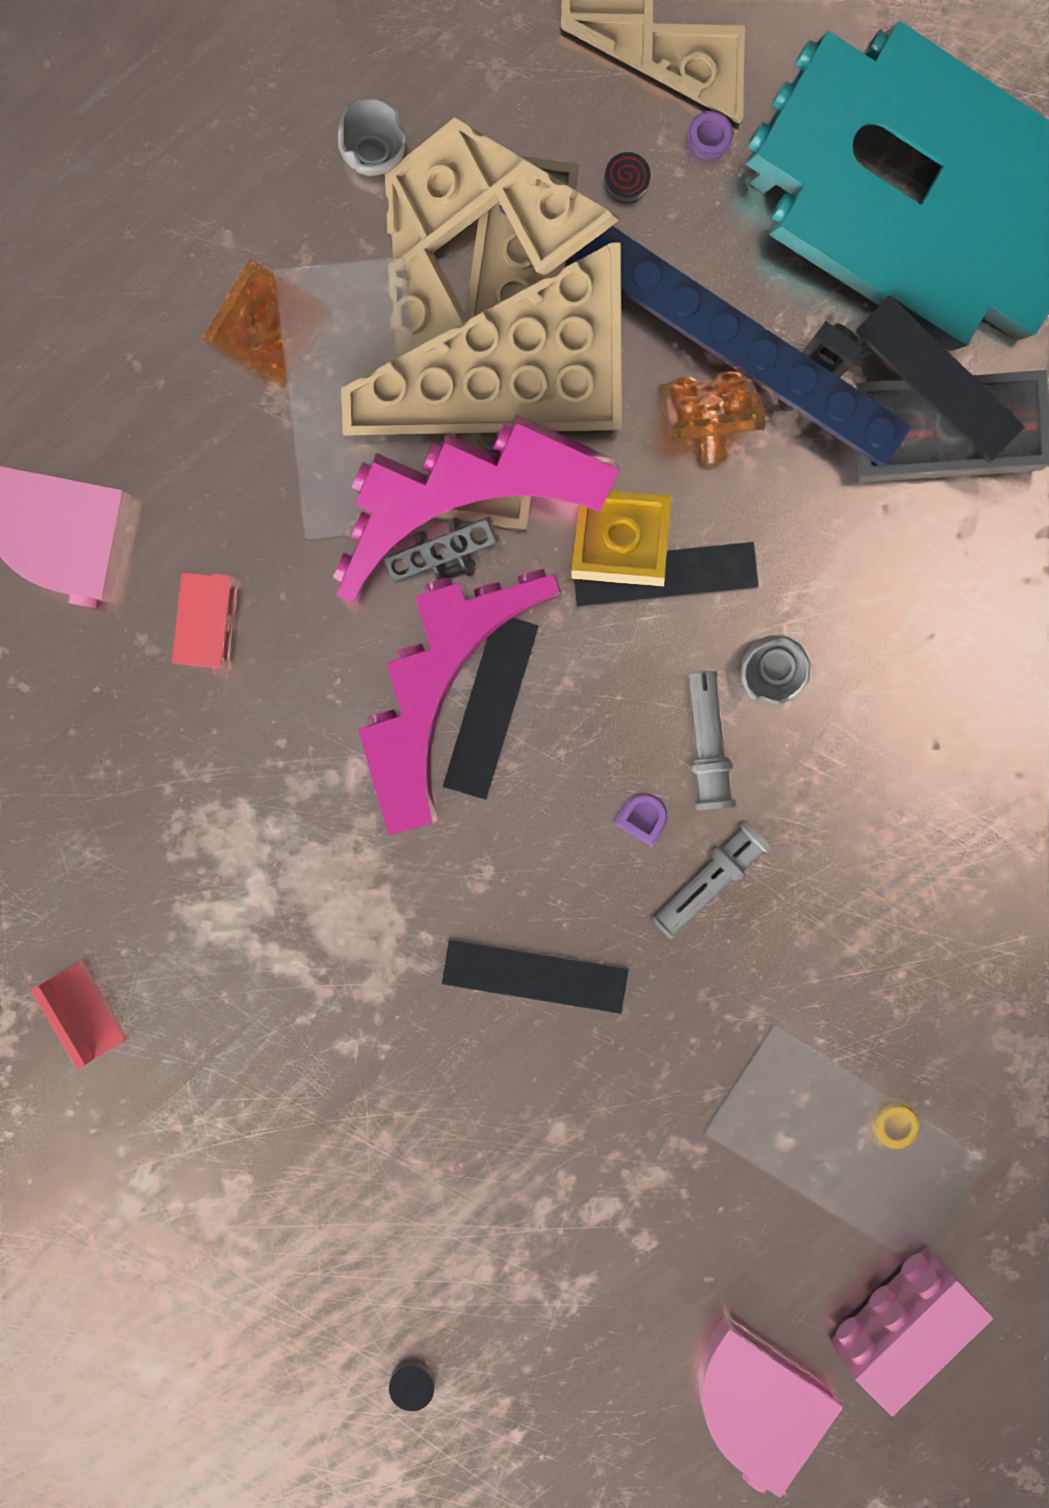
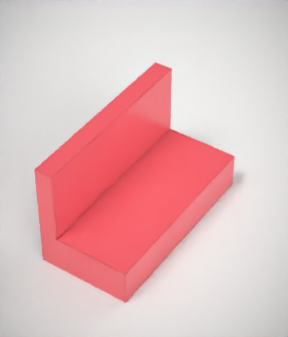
M182 572L172 663L221 669L228 668L237 579L235 577L213 573L211 576Z
M83 960L30 990L77 1070L129 1038Z

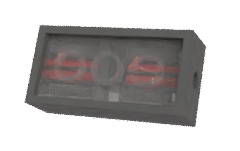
M1047 370L973 375L1025 426L990 463L904 380L857 383L855 387L857 390L912 426V429L884 469L856 451L858 483L1044 470L1049 466Z

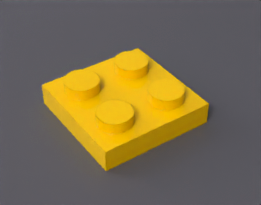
M610 491L600 512L579 505L572 562V579L664 586L672 495Z

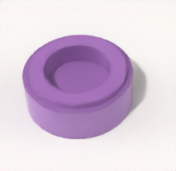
M705 111L698 114L691 121L688 128L687 145L689 150L695 157L704 161H715L722 158L728 152L733 141L734 132L732 124L725 115L717 111Z

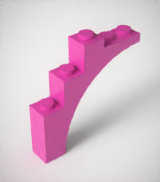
M517 414L511 426L503 423L496 436L492 449L499 452L497 456L448 434H445L441 445L432 443L422 465V469L429 471L428 475L376 453L371 465L365 462L361 463L351 487L359 491L355 505L370 511V514L361 511L351 534L352 538L358 540L352 555L343 552L336 567L333 578L340 581L336 595L354 602L361 586L373 568L397 542L433 517L462 505L506 496H536L572 502L600 512L620 471L618 461Z
M544 569L532 571L518 576L519 585L502 589L500 582L488 584L474 589L475 598L471 599L468 598L465 585L462 583L453 584L451 577L425 584L426 593L415 596L430 650L424 651L423 644L409 646L396 651L398 659L386 662L402 716L396 717L394 709L368 716L370 725L358 729L388 835L431 824L439 820L433 797L431 774L432 749L436 726L450 688L466 661L498 627L522 611L562 594L558 578L555 574L546 576Z

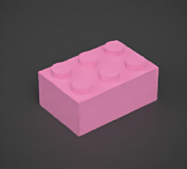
M927 1246L920 1253L908 1258L903 1264L901 1272L888 1285L879 1287L871 1295L869 1303L855 1317L846 1319L839 1326L836 1335L830 1341L854 1379L893 1417L994 1318L967 1286Z

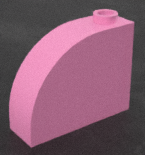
M0 466V557L12 570L28 581L50 590L69 594L68 603L96 609L97 600L111 603L131 495L119 489Z
M726 1316L723 1317L708 1340L700 1363L699 1394L711 1436L723 1455L743 1472V1479L751 1487L761 1493H765L768 1489L781 1498L841 1412L843 1406L834 1390Z

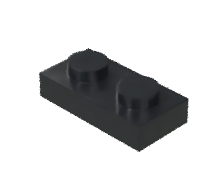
M825 321L802 353L840 378L853 365L864 348L856 343L858 337L849 328L840 323H835L833 326Z

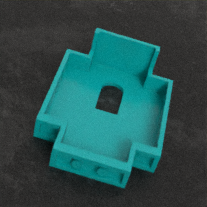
M900 20L886 32L880 29L869 43L865 53H862L829 30L816 42L809 39L795 60L794 65L800 68L792 84L786 80L771 102L770 106L776 109L769 124L763 121L760 123L747 145L753 152L745 165L756 171L749 184L762 193H766L772 187L778 185L792 194L785 193L774 208L771 218L776 223L769 235L879 306L889 296H892L928 333L949 351L968 346L983 318L1016 340L1036 335L1049 313V120ZM879 125L942 166L921 204L859 164L853 153V140L861 127Z

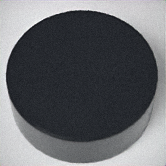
M408 1361L400 1364L393 1371L389 1383V1394L393 1403L400 1409L405 1411L421 1410L430 1403L434 1395L435 1379L433 1373L423 1363Z

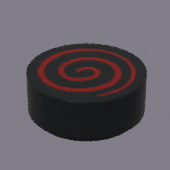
M623 152L614 156L607 164L604 175V183L608 193L621 202H633L641 198L647 191L651 178L649 165L643 157L633 152Z

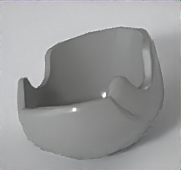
M377 97L358 98L345 107L338 125L337 143L339 152L347 165L355 169L357 173L374 176L387 174L401 163L407 146V132L404 131L400 123L397 108Z
M768 635L754 641L742 657L740 676L745 689L755 701L762 700L774 705H780L803 691L810 681L811 661L799 642L787 636Z

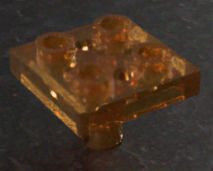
M249 259L207 329L203 339L208 344L284 389L330 312V308ZM282 333L286 340L290 337L289 333H293V339L290 342L285 343L281 341ZM254 339L262 342L261 348L256 351L251 350L249 346L250 343L253 347L258 346Z
M724 372L717 375L716 378L702 380L680 377L668 384L659 385L660 404L671 440L699 437V460L704 463H720L728 458L726 434L765 430V412L753 382L739 372Z

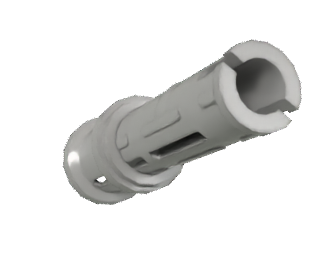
M706 671L703 674L705 691L703 690L702 672L688 674L698 760H694L693 765H691L692 773L697 774L699 802L695 804L696 811L737 807L736 800L731 798L729 770L733 768L732 761H730L729 757L724 756L717 671Z
M746 820L740 824L741 830L722 848L716 847L712 851L711 857L713 860L656 916L651 918L655 925L669 939H672L732 879L735 882L739 879L742 880L746 876L744 871L763 852L769 854L773 850L771 845ZM751 842V844L738 857L735 858V855L738 854L748 843ZM721 869H723L724 871L721 872V873L713 880V877H714ZM707 884V887L679 913V909Z

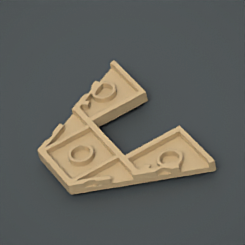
M561 0V29L711 110L722 113L728 119L736 123H742L744 118L745 25L653 23V0Z
M454 117L403 158L398 166L385 174V190L389 200V209L386 214L387 233L392 235L393 262L388 264L389 297L393 300L394 304L390 324L391 329L395 330L396 358L468 320L434 252L498 202H500L536 272L547 275L617 223L620 218L618 215Z

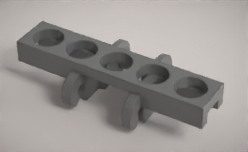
M491 517L483 518L458 528L460 526L459 519L453 518L449 520L450 533L425 542V539H427L425 531L416 533L417 545L391 554L383 559L393 582L432 567L435 570L437 580L449 578L463 571L468 576L474 575L476 563L474 559H471L469 553L495 544L500 540L499 535H495L491 526L493 522ZM482 527L486 530L488 538L476 541L473 538L472 532ZM452 540H454L457 549L454 547ZM440 542L447 547L448 554L446 558H442L441 554L437 555L433 546L434 543ZM420 551L424 560L420 564H417L413 559V553ZM403 558L408 563V568L398 572L394 567V561ZM458 558L460 563L446 567L445 562Z

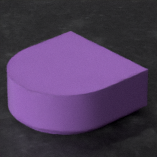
M638 793L625 802L613 823L653 847L667 824L668 812L663 801L657 796L650 793Z

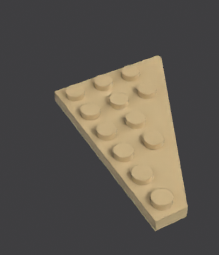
M610 243L342 387L343 436L497 433L503 423L511 426L516 414L552 431L622 430L620 243Z

